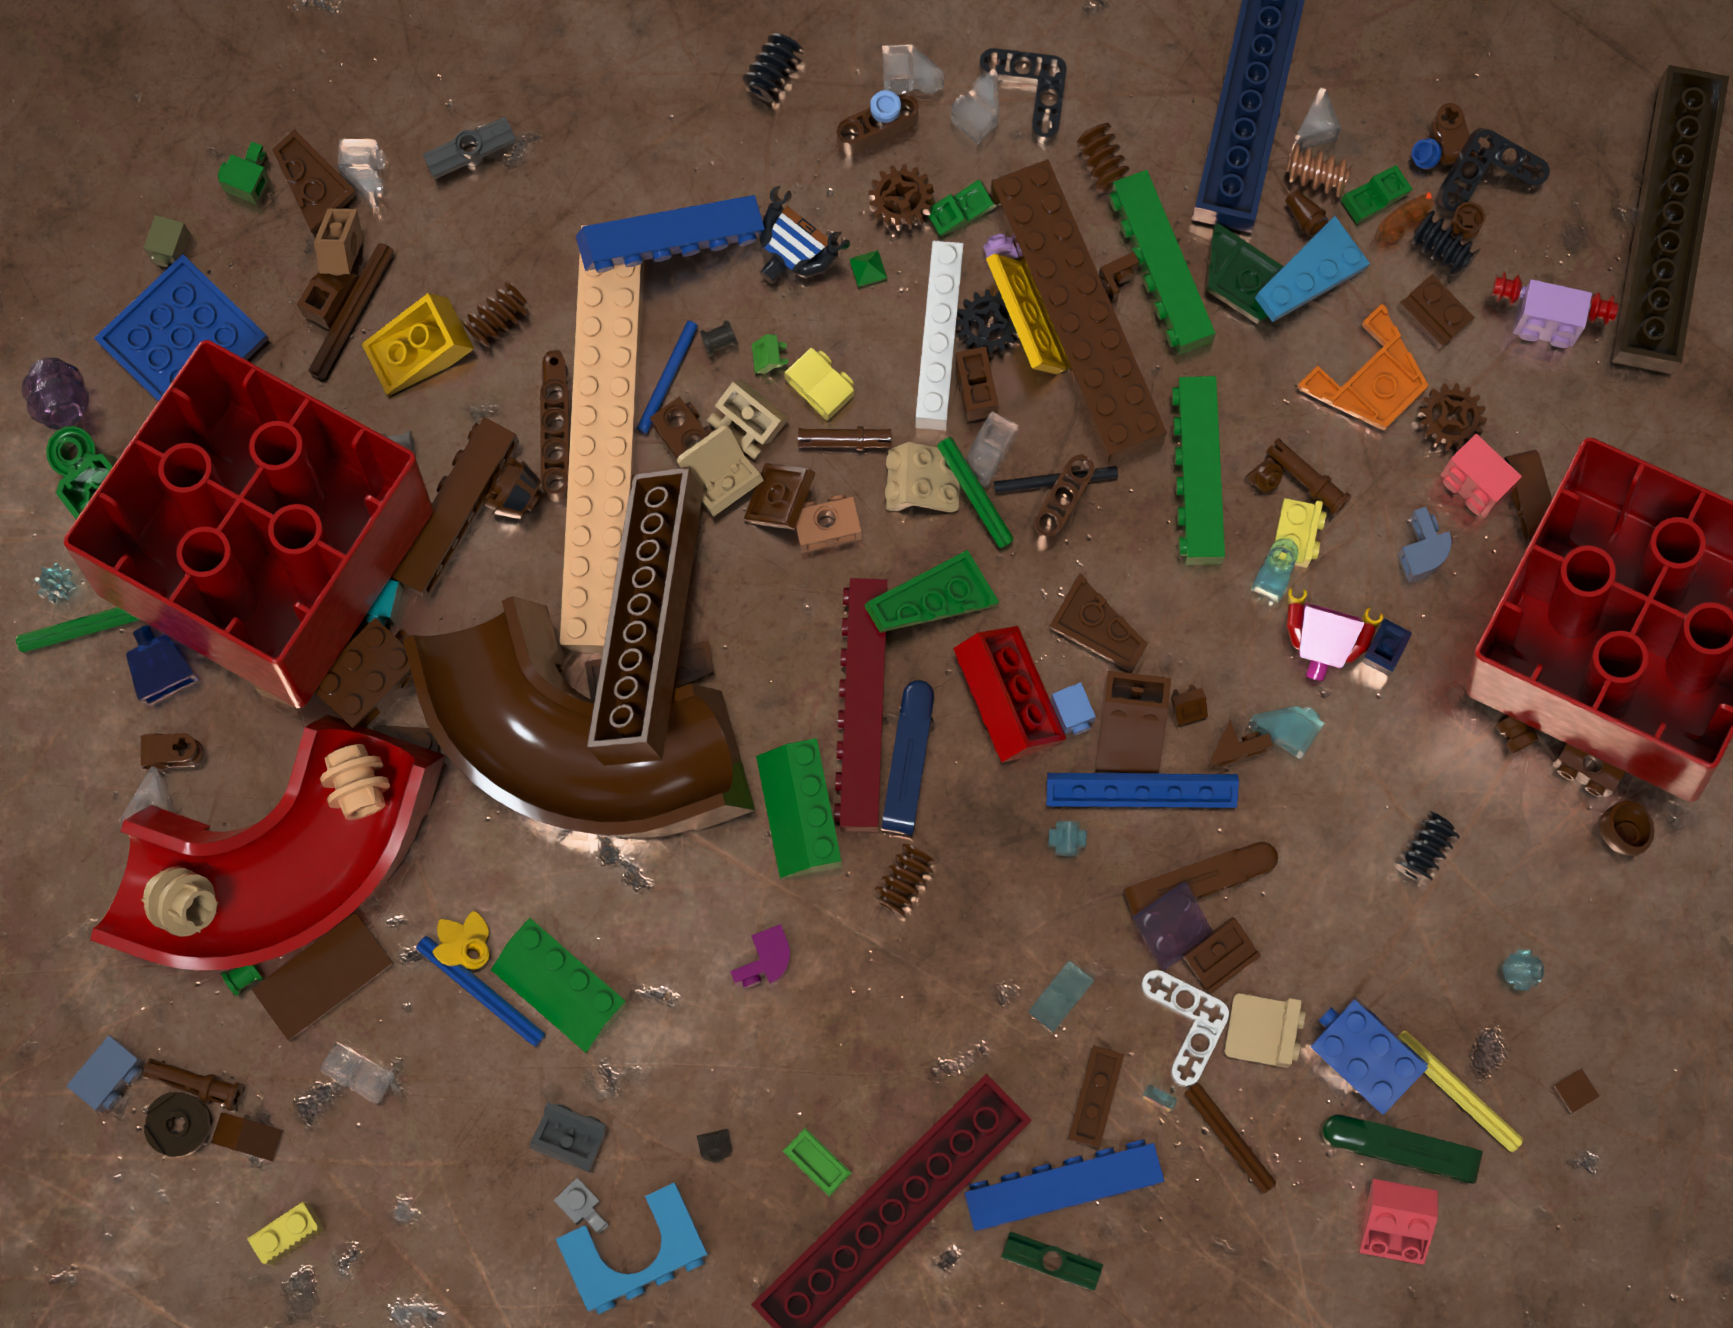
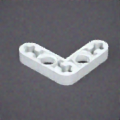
M1150 971L1145 975L1141 983L1143 994L1148 999L1194 1021L1171 1068V1077L1177 1085L1182 1087L1192 1086L1200 1078L1228 1021L1229 1010L1221 1000L1163 971ZM1156 977L1162 979L1161 985L1167 989L1171 988V983L1177 985L1171 994L1170 1002L1164 1000L1168 993L1162 990H1158L1155 994L1150 991L1151 985L1147 983L1148 980L1154 981ZM1181 991L1190 992L1194 997L1193 1006L1188 1009L1179 1007L1176 1003V995ZM1200 998L1206 1000L1203 1007L1212 1010L1214 1006L1220 1008L1219 1014L1223 1016L1222 1020L1216 1019L1212 1023L1208 1021L1209 1015L1202 1010L1199 1012V1017L1194 1015L1193 1012L1199 1006ZM1202 1034L1207 1037L1209 1047L1206 1051L1197 1052L1192 1048L1191 1038L1194 1035ZM1185 1051L1192 1057L1203 1059L1201 1064L1196 1060L1191 1067V1072L1194 1073L1193 1078L1180 1079L1181 1072L1177 1068L1178 1066L1184 1067L1190 1058L1183 1056Z

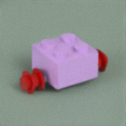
M1505 272L1502 273L1501 277H1495L1491 293L1496 295V302L1505 297L1509 299V304L1513 305L1519 299L1512 334L1520 335V338L1527 341H1537L1538 339L1549 341L1551 345L1559 348L1574 346L1585 329L1587 316L1590 323H1593L1596 318L1603 319L1604 326H1607L1609 320H1615L1618 311V303L1614 302L1613 295L1606 301L1601 299L1599 292L1591 298V292L1532 279L1526 287L1522 286L1519 275L1510 280L1507 279Z

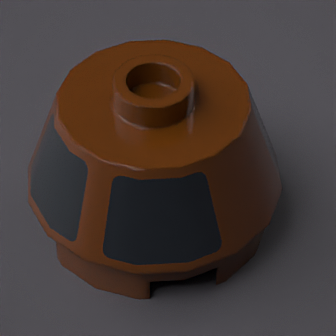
M510 457L505 463V471L503 470L492 484L483 506L492 510L494 515L520 519L526 509L531 511L540 496L536 492L541 480L525 461L519 462Z

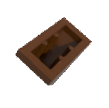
M221 1112L211 1143L274 1161L283 1130Z

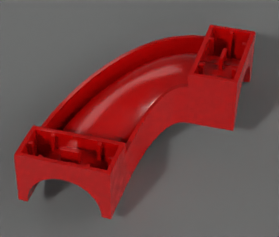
M326 715L305 726L285 794L278 805L261 821L233 831L216 832L209 831L210 825L153 805L146 807L123 820L120 832L128 834L130 839L126 869L109 910L99 924L93 928L90 940L150 962L173 968L198 971L228 970L255 965L283 956L307 945L330 931L365 904L388 881L401 864L416 837L422 818L429 812L445 755L360 725L353 729L343 719ZM361 744L365 746L369 756L381 758L383 767L375 773V777H387L390 787L383 793L386 805L383 809L364 818L347 820L341 808H331L329 806L327 798L336 789L323 787L320 777L327 771L325 757L338 749ZM180 866L206 877L213 885L215 899L219 904H217L213 920L200 933L196 932L191 936L179 937L154 926L147 918L144 902L141 899H143L147 883L153 876L159 874L160 870L164 871L170 867Z

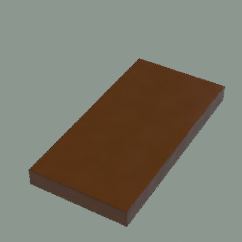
M355 912L251 990L286 1039L291 1041L394 965V963Z

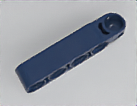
M923 680L910 682L903 692L881 831L913 835L934 705L933 688Z

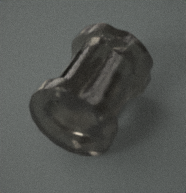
M728 320L723 321V325L707 332L705 330L699 331L710 357L717 350L729 345L733 347L738 345Z

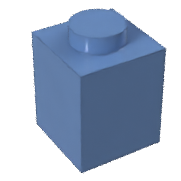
M1082 683L1052 694L1051 702L1065 734L1073 732L1074 735H1079L1091 729L1090 724L1094 723L1096 716Z

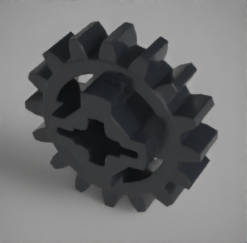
M986 289L984 297H980L977 292H974L973 302L968 299L963 301V306L966 310L958 309L957 317L962 320L956 321V329L962 330L958 334L959 340L967 339V350L973 346L977 348L986 346L988 356L993 357L994 350L998 349L1003 355L1005 354V345L1012 348L1015 346L1013 337L1019 338L1006 305L1003 299H1001L1000 291L995 296H991L990 290ZM1000 310L1005 312L1008 319L1002 317ZM988 320H993L994 323L990 327L984 326V323H987ZM969 324L971 325V328L976 329L978 337H976L971 332ZM1000 337V339H997V340H994V341H990V340H992V339H994V338Z

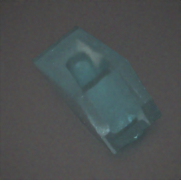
M1299 706L1255 714L1247 726L1256 732H1260V735L1269 733L1273 743L1301 760L1324 725V722L1319 720L1321 716L1308 707L1302 709Z

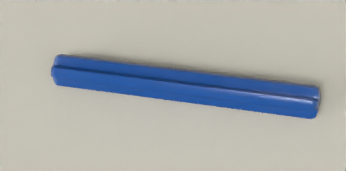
M425 936L416 946L420 953L535 1047L543 1041L545 1033L471 971L463 965L447 966L438 961L432 952L439 945L431 938Z

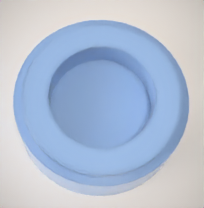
M889 90L877 92L870 102L871 114L877 121L882 123H889L897 119L901 112V102L897 94Z

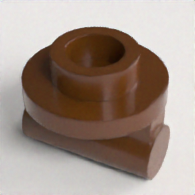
M1268 457L1248 473L1245 478L1252 486L1255 485L1263 492H1269L1280 484L1283 470L1271 457Z

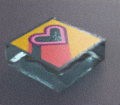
M1151 1084L1146 1087L1141 1097L1168 1112L1173 1110L1177 1102L1176 1097Z

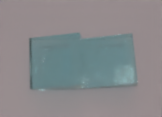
M1069 960L1028 1012L1054 1032L1095 979Z

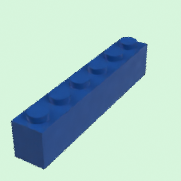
M751 195L583 226L575 237L585 271L596 269L597 273L610 271L615 265L625 264V267H634L642 264L643 260L652 258L654 262H660L671 258L673 254L682 253L686 257L695 255L700 252V249L710 248L711 251H718L727 248L728 244L737 242L739 246L749 245L757 241L756 238L765 228L756 197Z
M1145 1139L1126 1144L1127 1150L1115 1153L1114 1147L1095 1152L1096 1158L1083 1161L1082 1156L1063 1160L1065 1166L1052 1169L1051 1164L1032 1168L1033 1174L1020 1177V1173L1015 1172L1001 1176L1002 1183L989 1186L988 1180L970 1184V1191L964 1192L973 1231L976 1232L1161 1184L1164 1182L1154 1143L1146 1145Z

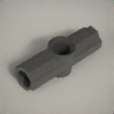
M502 117L474 131L463 130L457 134L454 140L422 155L435 180L463 166H476L483 161L485 156L514 144L517 140L506 117ZM469 144L477 145L471 152L463 151L464 147Z

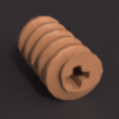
M1296 143L1285 174L1289 172L1290 182L1294 183L1298 176H1301V186H1306L1310 180H1313L1314 190H1317L1324 183L1325 193L1329 194L1333 187H1336V197L1340 198L1344 192L1352 165L1347 169V160L1344 158L1335 165V155L1332 154L1326 161H1323L1322 151H1319L1312 158L1310 147H1307L1300 154V144Z

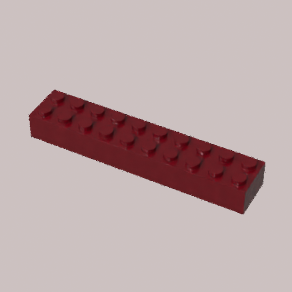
M986 1073L751 1304L752 1307L772 1328H824L1031 1124L1032 1119Z

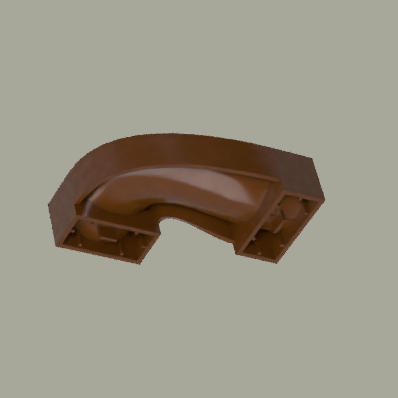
M512 596L502 600L503 613L480 625L447 634L433 636L412 635L403 639L420 706L426 723L439 746L452 763L473 784L495 800L520 814L570 831L618 838H652L669 836L691 829L702 830L755 811L724 697L720 690L693 683L673 690L663 761L603 766L587 748L595 701L576 691L558 672L557 667L562 666L563 663L547 606Z

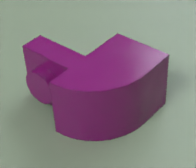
M781 924L751 935L760 960L730 971L736 987L743 985V988L746 989L762 982L760 977L765 975L770 987H772L785 977L791 963V951Z

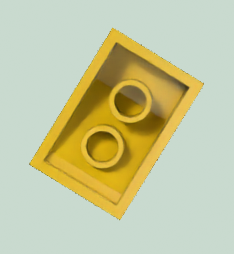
M427 293L361 344L386 395L389 396L452 366L474 349L449 298Z

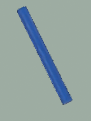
M692 321L686 322L638 423L636 430L640 433H648L651 427L649 417L658 412L698 328V325Z

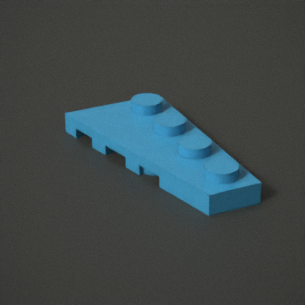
M1334 216L1258 292L1255 299L1270 320L1274 322L1366 270L1370 263L1337 217Z

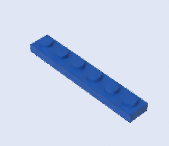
M1047 773L1046 805L1074 807L1237 808L1239 779L1238 774Z

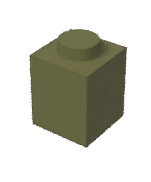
M155 215L143 249L151 262L159 266L168 267L169 264L172 265L184 253L191 233L184 223Z

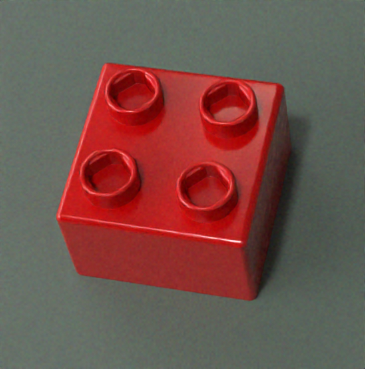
M203 340L192 352L64 537V545L99 597L291 706L302 708L307 705L431 517L433 506L416 456L411 450L210 340Z
M1592 437L1584 439L1476 646L1466 687L1468 696L1689 802L1697 801L1717 769L1733 737V501Z

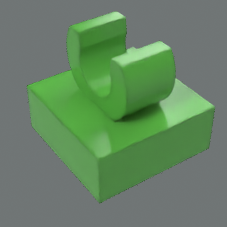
M766 334L752 343L755 373L766 374L774 368H781L789 363L788 359H781L779 357V352L786 349L787 344L778 342L777 335Z

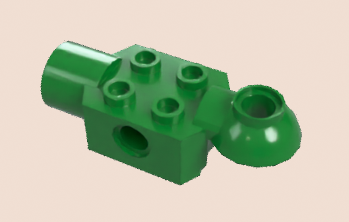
M75 426L63 427L55 431L46 447L47 460L51 468L64 476L59 481L55 493L73 517L77 519L118 459L115 456L106 454L96 455L95 444L91 436L84 429ZM73 445H76L78 454L71 460L69 451Z

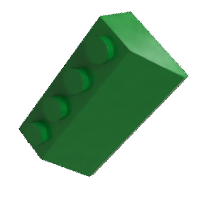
M817 738L784 744L757 755L756 759L780 879L841 868L842 861Z
M530 917L507 942L491 968L493 973L586 1054L629 1006L622 997Z

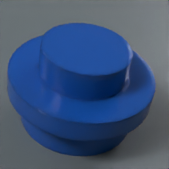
M1430 138L1419 140L1412 149L1414 163L1422 169L1434 167L1439 162L1442 154L1440 144Z

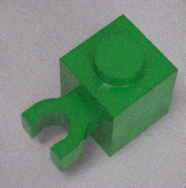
M251 141L245 159L230 154L228 161L222 163L218 171V182L225 192L254 204L258 203L269 181L266 170L260 166L267 155L263 151L264 147Z

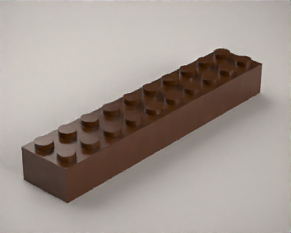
M1049 160L1041 161L992 180L991 196L997 205L996 208L1009 237L1013 238L1018 259L1024 267L1106 464L1108 465L1164 443L1167 431Z
M689 467L632 475L587 746L603 766L663 761L704 487Z

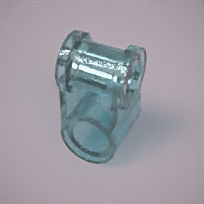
M1286 538L1274 542L1264 565H1261L1251 591L1280 603L1299 554L1295 542ZM1281 552L1287 554L1284 561L1279 559Z

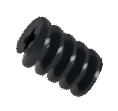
M771 33L769 35V43L763 44L762 52H759L755 57L756 62L751 63L749 66L750 72H746L743 75V82L747 88L758 98L769 103L773 101V97L768 92L778 93L780 91L774 82L785 83L786 81L781 72L783 71L788 74L792 72V68L787 62L797 64L799 61L793 53H804L801 45L792 38L780 33Z
M1432 210L1415 229L1412 244L1418 246L1424 242L1422 252L1427 254L1433 250L1431 260L1434 262L1443 258L1441 262V268L1443 269L1453 265L1450 275L1455 277L1471 264L1480 249L1473 253L1470 251L1473 241L1462 245L1461 241L1464 235L1462 233L1453 238L1451 234L1454 226L1451 225L1443 230L1444 218L1433 222L1432 219L1435 211Z
M1433 811L1427 813L1429 819H1423L1420 823L1423 830H1416L1413 834L1416 841L1410 840L1407 843L1409 851H1403L1400 854L1403 862L1396 861L1394 863V866L1401 873L1415 881L1425 880L1431 882L1433 878L1427 872L1428 869L1439 871L1440 869L1434 862L1435 858L1445 861L1446 856L1441 852V849H1453L1448 838L1456 840L1460 838L1454 830L1455 827L1447 819Z

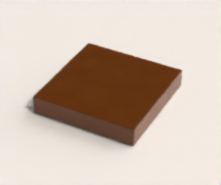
M765 463L761 472L764 481L756 486L744 520L750 524L794 530L816 473L809 468Z

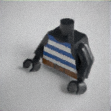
M780 186L773 188L770 192V199L773 203H770L763 218L765 230L760 234L762 255L769 262L761 269L760 274L768 282L774 284L782 273L794 281L799 280L801 277L809 278L825 273L838 257V250L849 248L850 241L844 240L839 246L837 239L842 232H833L829 237H826L790 207L786 206L783 209L782 204L790 201L792 193L787 191L784 199L781 200L778 197Z

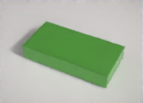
M806 1128L783 1150L829 1197L852 1174Z

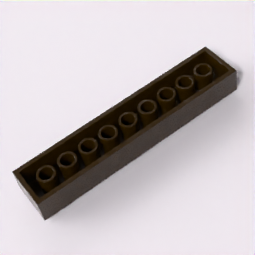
M1668 65L1660 79L1612 359L1613 363L1674 374L1682 363L1729 76Z

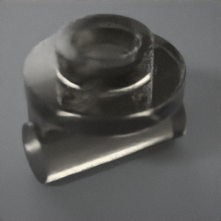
M728 1128L697 1135L699 1151L703 1159L719 1162L730 1155L732 1145Z

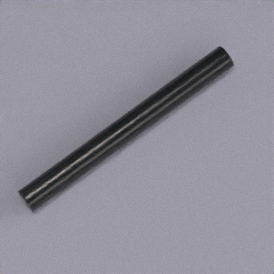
M1117 466L1095 468L1089 482L1118 478ZM1087 470L1071 471L1078 478H1083L1087 474ZM1060 473L994 481L995 494L1052 487Z

